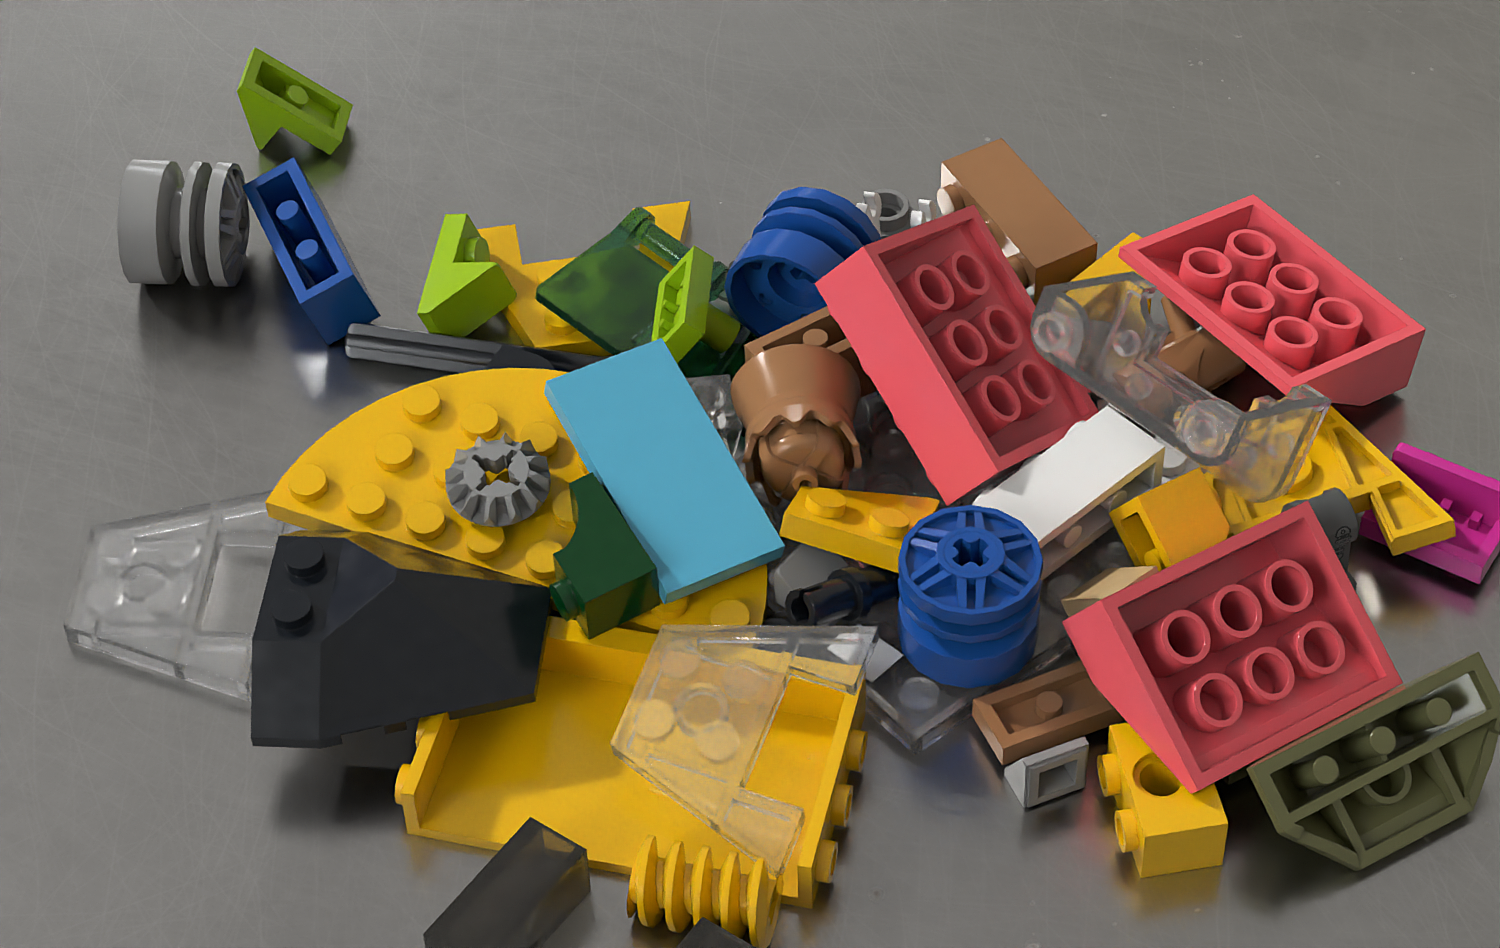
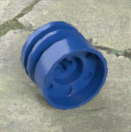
M798 187L782 191L769 203L762 219L753 230L752 238L744 244L728 270L724 286L728 304L742 325L760 338L826 307L827 304L814 283L861 247L880 240V234L869 217L848 199L825 189Z
M975 505L943 508L920 519L905 535L898 557V589L900 597L898 601L897 633L902 653L918 672L945 685L963 688L996 685L1019 673L1034 655L1039 631V596L1042 585L1043 557L1037 538L1020 520L994 508Z

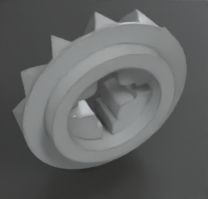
M506 432L500 440L487 442L478 435L473 447L468 450L456 449L454 463L449 469L445 470L447 497L455 511L470 522L490 527L512 525L530 517L545 502L551 484L546 456H540L536 452L530 439L522 443L515 442ZM504 468L508 469L510 482L505 483L501 480H496L490 486L487 485L485 472L489 470L492 473L498 474Z

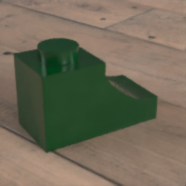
M593 472L569 483L572 515L576 529L568 545L553 554L556 582L549 585L551 596L561 616L566 621L575 618L589 640L660 605L657 567Z

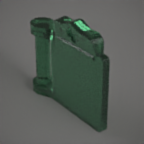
M636 207L612 232L538 285L535 299L614 356L651 342L659 283L669 273L668 270L637 250L634 246L644 245L672 266H675L690 248L655 225L653 214L643 207ZM721 261L713 263L709 302L718 299L719 294L725 290V275L729 267Z

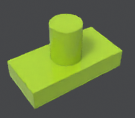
M695 245L662 279L658 287L651 342L662 338L676 363L698 341L703 342L719 353H724L732 345L740 329V322L709 303L714 257Z

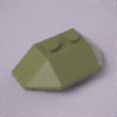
M1476 652L1377 696L1265 755L1248 767L1247 771L1278 834L1354 871L1361 870L1474 810L1491 766L1498 736L1500 735V693L1480 653Z

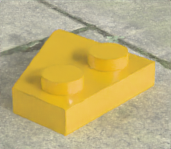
M801 486L784 512L779 536L899 573L898 557L905 535L920 519L937 512L940 500L931 497Z

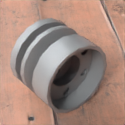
M133 159L129 163L121 183L117 217L119 257L123 273L129 283L174 285L180 276L182 266H184L185 275L191 285L206 286L210 279L214 286L235 287L237 285L245 263L250 230L248 198L242 187L245 185V179L239 164L218 162L215 168L212 169L210 163L194 162L188 170L186 180L184 181L183 172L175 161Z

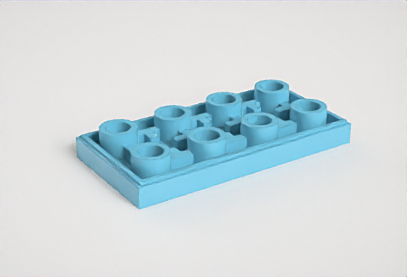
M662 338L546 381L544 394L588 472H593L657 567L659 596L664 605L782 557L785 548L783 541Z

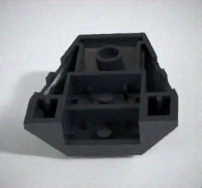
M299 530L279 535L252 639L251 741L253 746L322 749L343 744L341 735L384 726L386 735L407 730L406 721L448 712L449 719L454 720L536 702L553 603L550 588L369 532Z

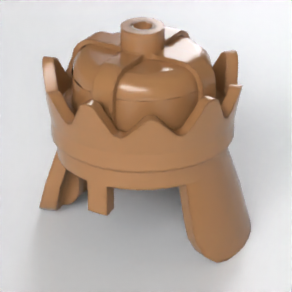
M811 344L777 346L752 357L737 371L730 388L734 409L746 429L742 463H745L748 483H760L764 488L769 503L774 507L778 506L783 499L792 501L801 486L848 490L851 470L862 467L860 443L853 426L860 399L861 386L853 366L838 353Z

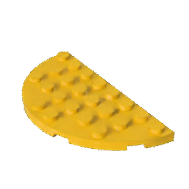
M535 368L476 370L443 376L383 397L353 413L330 429L295 461L265 501L268 516L308 530L369 532L549 587L550 584L556 582L553 554L568 545L576 529L572 515L569 483L589 474L544 394L547 380L569 372ZM505 432L515 442L522 443L530 439L536 452L540 456H546L550 472V490L543 505L525 520L500 527L479 525L459 515L447 497L445 470L449 469L454 463L456 449L468 450L473 447L478 435L486 442L500 440ZM506 468L498 474L492 473L489 470L485 472L486 483L489 486L496 480H501L505 483L510 482L508 469ZM767 563L665 605L659 596V606L616 627L758 651L761 643L762 623L767 617ZM553 601L552 610L558 611Z

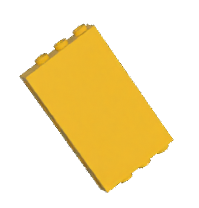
M550 616L536 702L454 720L449 719L448 712L420 718L416 730L417 750L412 763H404L399 770L395 784V802L403 806L407 834L626 875H631L635 859L647 835L656 837L658 857L666 858L675 840L683 841L686 863L690 864L694 863L703 845L710 846L713 868L721 869L730 851L738 852L741 874L746 875L751 871L758 856L766 857L769 879L776 880L781 872L783 874L784 886L781 903L812 909L819 882L831 883L834 875L838 842L832 841L831 838L835 825L846 827L853 798V786L846 785L850 770L861 772L864 764L868 733L861 730L866 713V670L614 627L589 640L577 620L571 619L566 621L564 618Z

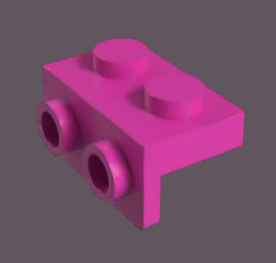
M1399 443L1392 454L1391 461L1454 519L1456 537L1405 552V554L1480 584L1500 551V481L1440 458L1433 453L1425 452L1406 443ZM1372 509L1365 510L1361 517L1358 534L1388 546Z

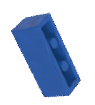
M294 157L242 186L301 307L327 345L344 337L350 324L355 322L367 324L381 316L321 198Z

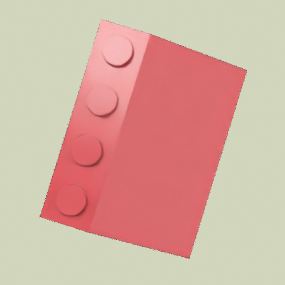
M1254 194L1120 247L1118 257L1288 398L1365 406L1408 385L1426 329Z
M975 205L867 244L814 283L827 304L830 315L839 324L858 356L864 372L873 381L892 413L895 424L904 433L926 470L929 481L938 490L946 506L983 489L1019 469L1028 458L1038 453L1042 454L1064 438L1067 431L1075 423L1082 420L1087 421L1099 412Z
M1308 500L1107 596L1062 621L1092 683L1191 794L1403 683Z

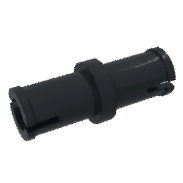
M874 565L861 569L847 566L835 570L828 576L826 581L789 592L785 600V611L788 620L794 628L801 627V632H808L814 630L817 626L839 618L846 621L862 618L870 612L872 606L892 599H899V573Z

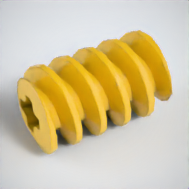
M647 835L632 868L627 896L628 918H632L635 911L638 910L641 925L654 928L665 914L668 929L676 933H682L687 929L693 918L696 935L709 939L715 933L721 923L724 941L731 944H737L741 941L749 928L752 947L767 948L773 937L779 915L784 886L783 874L781 872L776 880L769 879L766 857L758 856L748 875L741 874L739 853L735 851H730L721 869L713 868L711 847L705 845L702 846L693 864L686 863L684 843L679 840H675L666 858L658 857L656 837Z

